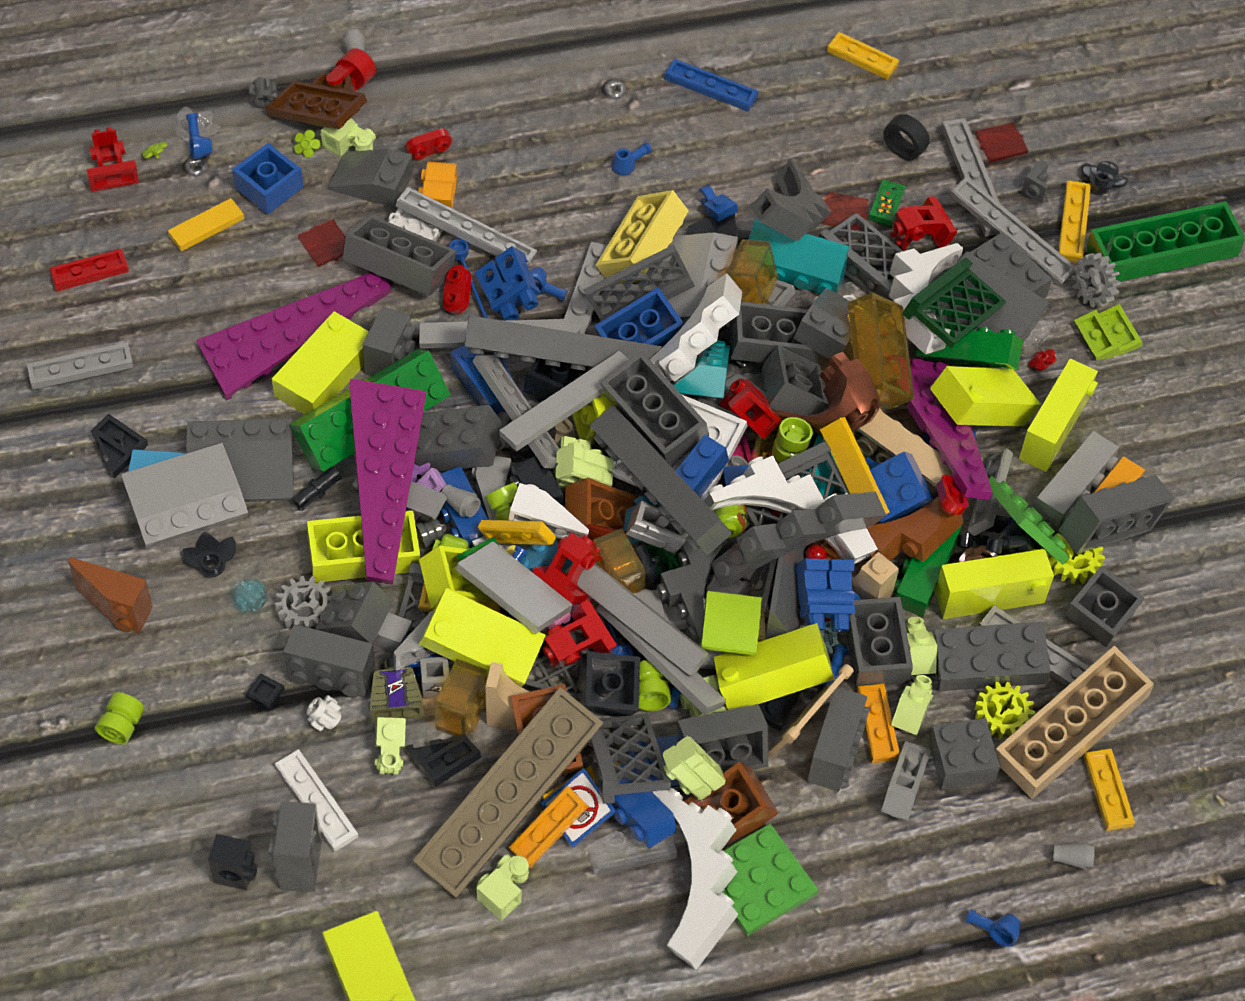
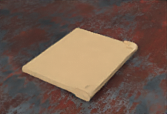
M845 664L840 669L839 674L834 677V680L826 684L768 750V759L787 743L791 744L800 735L801 728L844 679H848L854 672L850 665Z

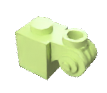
M351 118L340 129L329 127L321 129L322 146L340 157L352 146H355V151L373 150V142L376 139L374 132L367 128L365 130L359 128L357 123Z
M911 617L908 619V623H905L913 664L911 675L936 673L937 644L932 632L926 630L922 618Z
M918 675L914 682H911L910 686H906L899 700L892 726L915 735L918 734L929 703L933 698V690H931L932 680L929 677Z
M378 717L376 719L375 748H380V754L378 759H375V765L379 774L384 775L387 773L390 775V773H393V775H398L399 771H401L403 760H401L399 750L405 747L406 718Z
M509 854L505 855L499 861L498 869L494 870L491 874H485L477 883V899L501 921L522 902V890L514 884L524 883L529 876L528 861L522 856L511 857Z

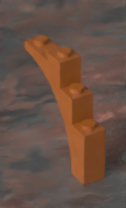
M938 496L927 506L908 516L891 522L873 525L867 528L878 549L864 561L868 562L878 552L889 561H892L901 551H904L908 556L915 557L924 562L963 524L962 514L950 515L946 513ZM825 539L806 545L808 548L812 545H820L827 553L826 559H840L837 552Z

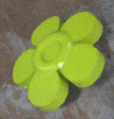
M307 130L305 135L303 133L296 134L295 141L300 143L294 146L297 154L304 153L305 157L311 158L314 156L313 149L320 148V141L314 139L316 135L314 131Z
M155 143L143 150L141 154L145 159L152 155L158 159L160 158L159 153L163 151L167 143Z

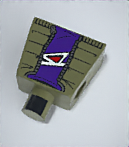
M394 657L384 660L385 670H377L373 673L370 703L372 723H376L378 717L406 718V720L424 718L423 701L414 671L410 667L395 671L393 667Z

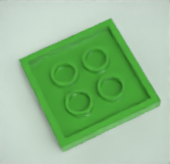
M991 476L988 480L992 492L1023 530L1063 565L1070 558L1064 550L1067 545L1057 535L1052 536L1055 531L1047 522L1041 521L1043 517L1034 507L1027 508L1029 504L1021 495H1012L1014 490L1004 480L999 483Z
M771 824L724 850L733 859L732 865L737 870V873L722 893L734 901L733 908L738 913L735 920L746 936L751 935L818 895V888Z

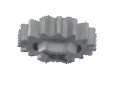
M1101 253L1088 254L1084 258L1078 259L1079 265L1073 267L1077 273L1072 276V279L1076 280L1077 283L1073 285V288H1078L1079 290L1077 297L1083 296V303H1090L1091 307H1101L1114 301V295L1119 294L1116 286L1121 285V282L1116 280L1119 272H1114L1113 270L1116 264H1109V257H1102Z
M300 576V582L297 583L295 580L290 579L291 586L282 585V593H277L276 595L277 603H275L279 620H285L287 628L294 624L310 628V626L316 628L321 614L326 610L331 600V588H325L323 580L315 583V577L313 576L309 581H305L304 576ZM320 597H321V599H322V601H323L322 606H319V598H320ZM288 602H291L290 610L287 608Z

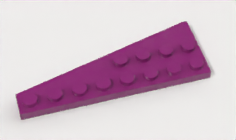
M371 272L196 340L197 346L225 399L229 400L234 393L243 387L246 389L251 386L252 381L264 374L266 376L271 373L272 368L285 360L288 361L334 311L350 320L362 308L370 307L390 294L391 288L385 277L377 276Z
M881 354L878 362L879 366L885 367L888 372L886 377L889 381H894L898 387L897 394L908 402V411L921 431L927 432L930 436V445L932 448H937L941 453V462L952 470V478L964 497L989 500L993 492L971 425H957L930 390V387L946 366L951 365L943 362L934 363L917 358L909 359Z
M350 379L349 389L366 581L393 585L427 391Z

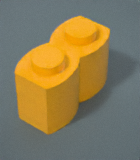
M428 162L427 168L422 169L421 183H424V185L419 187L418 192L453 209L458 176L457 164Z

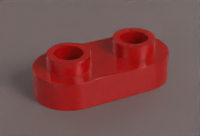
M437 129L411 138L405 144V151L412 155V160H421L427 156L448 150L452 144V138L446 129Z
M461 265L451 267L445 278L443 306L454 315L463 313L467 309L470 299L472 275L468 269Z
M943 475L936 484L942 508L950 515H961L969 505L967 497H964L952 476Z

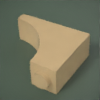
M878 552L868 562L854 564L852 590L860 596L861 600L891 598L899 568Z
M491 662L486 682L487 725L518 731L510 696L529 691L513 682L504 671L503 664Z

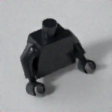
M997 515L993 527L975 536L971 533L959 534L957 540V547L966 549L972 547L973 541L977 545L986 544V550L997 553L998 556L1034 551L1038 548V543L1012 517Z

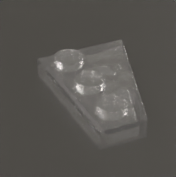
M629 828L621 832L615 831L587 846V853L594 876L677 858L672 835L648 849L642 841L637 842L634 839Z

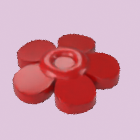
M1047 349L1044 352L1041 350L1035 353L1034 358L1029 362V366L1031 368L1036 367L1038 371H1042L1048 368L1049 365L1056 362L1054 349Z

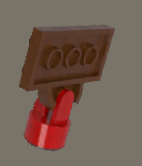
M352 48L337 61L336 68L328 75L324 71L311 84L293 81L265 108L268 116L340 129L367 102L364 93L355 91L362 88L376 74L375 63L365 51Z

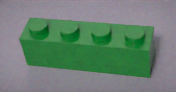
M978 327L977 331L973 330L952 348L946 344L945 349L925 355L917 347L916 355L931 362L1018 370L1023 340L1017 337L1015 332L1011 330L1001 329L1000 333L992 332L988 328ZM950 330L949 335L953 338L955 337L954 330Z
M962 525L924 562L915 557H912V560L906 559L901 572L904 574L902 581L897 579L893 595L901 598L903 610L924 617L934 595L941 566L948 563L958 536L961 533Z

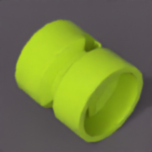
M798 417L786 418L781 422L772 447V455L775 460L780 463L808 449L813 435L810 424Z
M516 482L485 496L490 509L497 512L494 516L495 520L508 521L510 509L518 489Z
M648 660L640 662L639 709L658 711L666 708L671 702L669 680Z
M115 692L105 707L106 713L100 716L95 730L106 740L124 745L128 743L134 731L133 725L139 722L145 708L136 698L125 693Z

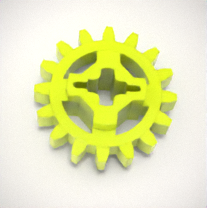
M1059 533L1056 534L1067 545L1064 550L1070 558L1062 565L1047 551L1046 554L1050 566L1054 567L1053 574L1057 575L1060 573L1062 575L1061 581L1070 578L1071 584H1075L1076 579H1080V582L1085 584L1087 577L1091 579L1100 566H1103L1105 556L1102 555L1103 547L1088 550L1076 556L1077 554L1064 537Z
M996 682L994 689L987 685L984 693H979L974 710L977 711L975 719H987L991 736L996 732L999 733L1000 740L1003 739L1004 734H1008L1010 737L1035 715V711L1032 710L1034 701H1027L1028 692L1023 694L1019 692L1021 686L1018 685L1015 689H1012L1010 682H1007L1005 687H1001L1000 683Z

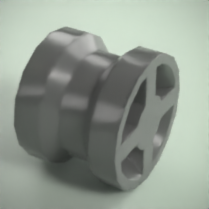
M429 518L428 522L424 524L420 522L415 524L417 538L424 549L430 547V544L435 542L436 539L441 540L444 536L437 519Z

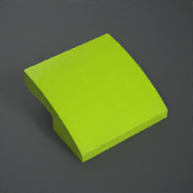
M1120 304L1101 313L1094 310L1074 320L1075 325L1096 360L1112 358L1143 346L1142 340Z
M707 591L701 648L756 655L762 597Z

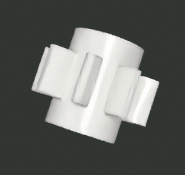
M329 695L324 700L317 697L308 706L307 714L309 718L307 720L311 722L310 725L319 731H322L324 726L327 729H332L341 719V712L339 711L341 706Z

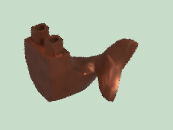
M844 352L832 356L828 361L831 366L825 368L819 375L826 384L823 393L829 402V408L814 415H801L773 410L782 421L786 418L798 417L810 424L813 435L808 448L814 446L818 434L822 435L820 429L839 418L845 417L853 432L870 423L879 411V395L870 374L857 358L850 361Z

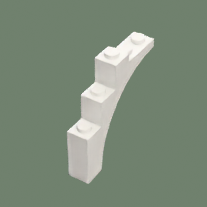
M958 243L921 254L913 248L896 253L893 259L890 274L894 277L889 294L893 303L888 320L925 355L945 349L946 343L915 316L908 320L902 315V312L913 296L956 265L963 251V248ZM925 312L930 318L936 319L935 313ZM945 328V331L949 334L951 329Z
M727 273L707 287L702 301L689 320L650 359L669 382L671 380L677 381L695 368L697 355L717 341L718 332L722 326L739 315L742 291Z
M771 456L766 459L758 457L748 463L749 467L742 476L732 480L731 484L726 487L720 484L711 488L704 502L711 510L731 505H752L767 507L790 514L796 510L815 509L831 496L823 499L811 475L802 478L797 475L786 481L774 457ZM867 528L825 538L841 560H854V564L868 559L878 549Z
M673 788L670 790L653 791L674 813V817L679 822L686 837L692 861V884L688 905L679 927L667 946L675 955L697 970L738 916V913L733 908L734 901L722 893L736 875L737 870L732 865L733 859L721 850L735 833L736 828L731 822L732 816L721 808H718L716 811L708 805L703 811L693 802H690L688 805L682 801L683 797Z

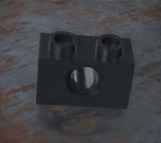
M216 834L208 857L214 884L242 890L248 889L249 882L255 880L258 865L254 862L255 853L252 852L250 841Z

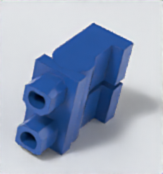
M511 246L495 258L496 262L491 260L475 272L492 310L499 313L505 321L518 320L519 313L517 309L521 306L526 310H532L538 306L536 295L540 293L526 264L528 260L525 253ZM512 256L513 259L507 263L505 259ZM488 271H494L490 276L486 275Z
M804 559L796 564L799 605L801 608L799 609L800 618H806L807 626L817 623L820 631L825 630L824 618H831V631L844 632L849 630V616L855 614V605H853L854 593L852 591L854 560Z

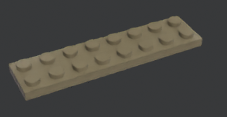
M560 687L414 858L413 862L455 898H458L604 723Z

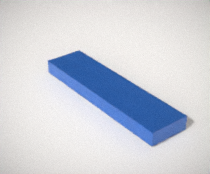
M677 59L672 61L664 74V80L749 112L758 97L759 91Z

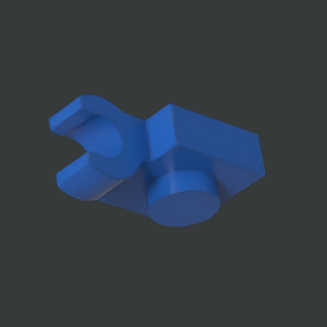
M708 185L699 189V192L704 195V198L700 199V202L704 205V211L718 222L738 212L737 203L726 195L716 196L713 189Z

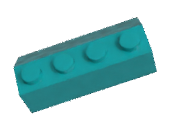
M755 219L744 254L743 268L745 272H749L752 275L767 276L769 279H776L794 285L799 289L809 290L820 295L826 288L838 294L845 275L849 246L805 234L797 242Z
M717 340L699 353L696 358L695 368L677 381H673V386L676 390L684 394L723 398L730 346L725 345L723 341Z

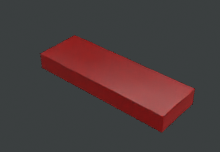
M122 248L49 268L56 292L129 272Z

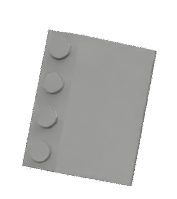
M719 233L674 236L673 241L668 245L669 247L674 244L695 286L668 300L684 324L699 306L707 287L726 273L730 277L732 276L738 237ZM672 256L664 259L663 261L669 262ZM657 269V273H661L663 269Z
M223 443L121 474L145 549L247 518L248 510Z

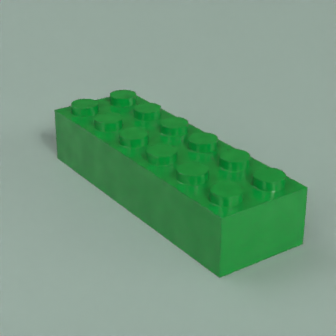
M1227 201L1091 229L1086 249L1089 254L1101 253L1102 257L1108 256V263L1116 264L1113 270L1114 272H1119L1116 280L1121 282L1237 257L1242 249L1245 236Z
M417 349L364 380L427 391L423 412L451 396L429 350ZM350 389L289 424L311 468L323 472L355 453Z

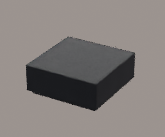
M260 674L246 693V698L270 711L285 690L284 685Z

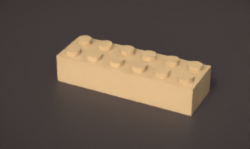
M880 408L870 423L852 432L864 459L869 457L874 462L881 464L903 451L911 453L934 499L939 496L936 484L943 475L952 476V470L941 462L939 450L930 447L921 437L912 434L899 421L893 420L883 413Z
M1113 646L996 748L1000 768L1033 799L1150 696L1154 683L1121 651Z

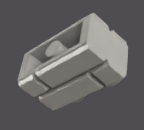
M643 501L632 511L626 530V535L659 548L663 547L664 550L674 554L684 544L687 537L686 532L681 535L671 524L674 521L673 517L667 520L658 510V507Z

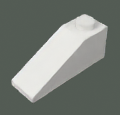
M519 483L508 521H543L556 538L559 539L565 536L568 537L571 533H574L579 538L582 534L586 537L588 536L589 529L546 491L540 490L535 485Z

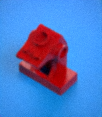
M112 127L106 128V131L100 132L99 129L94 130V133L91 134L94 146L89 148L92 161L97 160L98 167L87 169L91 192L140 183L135 160L122 162L121 155H126L123 140L118 141L116 130H112ZM113 161H117V162H118V163H116V164H110V165H105V166H103V163L113 162Z
M935 196L928 197L922 206H905L896 212L890 236L896 240V246L905 251L912 241L922 239L925 234L931 235L938 248L948 246L958 231Z
M739 378L735 380L730 386V391L718 405L747 421V424L763 439L782 422L781 418L770 407L765 395L746 379ZM752 411L754 413L753 418L746 413Z
M571 533L559 542L557 546L558 551L550 566H535L532 573L570 603L579 605L587 599L588 594L578 588V579L584 569L590 570L596 561L602 560L598 554L601 549L597 546L594 547L595 543L582 534L579 538L574 533ZM567 558L574 562L568 575L562 572V567Z
M588 599L580 603L571 613L575 622L563 628L559 624L547 632L548 637L545 638V647L542 651L545 656L547 655L551 666L557 665L560 669L564 664L568 666L580 659L578 653L586 649L592 648L594 652L610 654L617 645ZM581 630L587 640L576 645L570 633Z

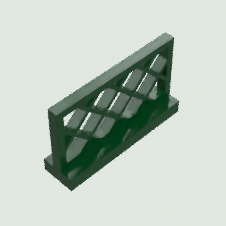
M966 257L913 296L902 312V315L908 320L915 316L950 348L1000 310L1006 303L1000 295L970 270L973 263ZM965 280H969L975 288L967 287ZM952 291L961 293L962 298L954 297ZM969 295L977 296L978 301L969 300ZM984 298H989L995 305L985 303ZM939 301L948 303L949 309L940 307ZM955 305L964 306L965 312L956 310ZM971 308L980 309L981 315L972 313ZM925 312L935 313L936 319L930 318ZM942 315L951 316L952 322L943 321ZM958 318L966 319L968 325L959 324ZM945 328L954 330L955 337L953 338L949 335Z

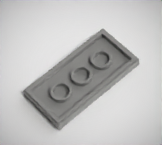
M491 542L457 563L456 571L535 634L571 611L572 603L495 542Z

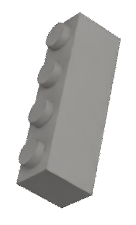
M1093 431L1040 493L1034 508L1045 520L1059 528L1064 522V517L1075 507L1076 500L1085 493L1091 494L1090 490L1092 487L1098 488L1105 477L1103 474L1107 470L1111 472L1119 460L1116 457L1119 447Z

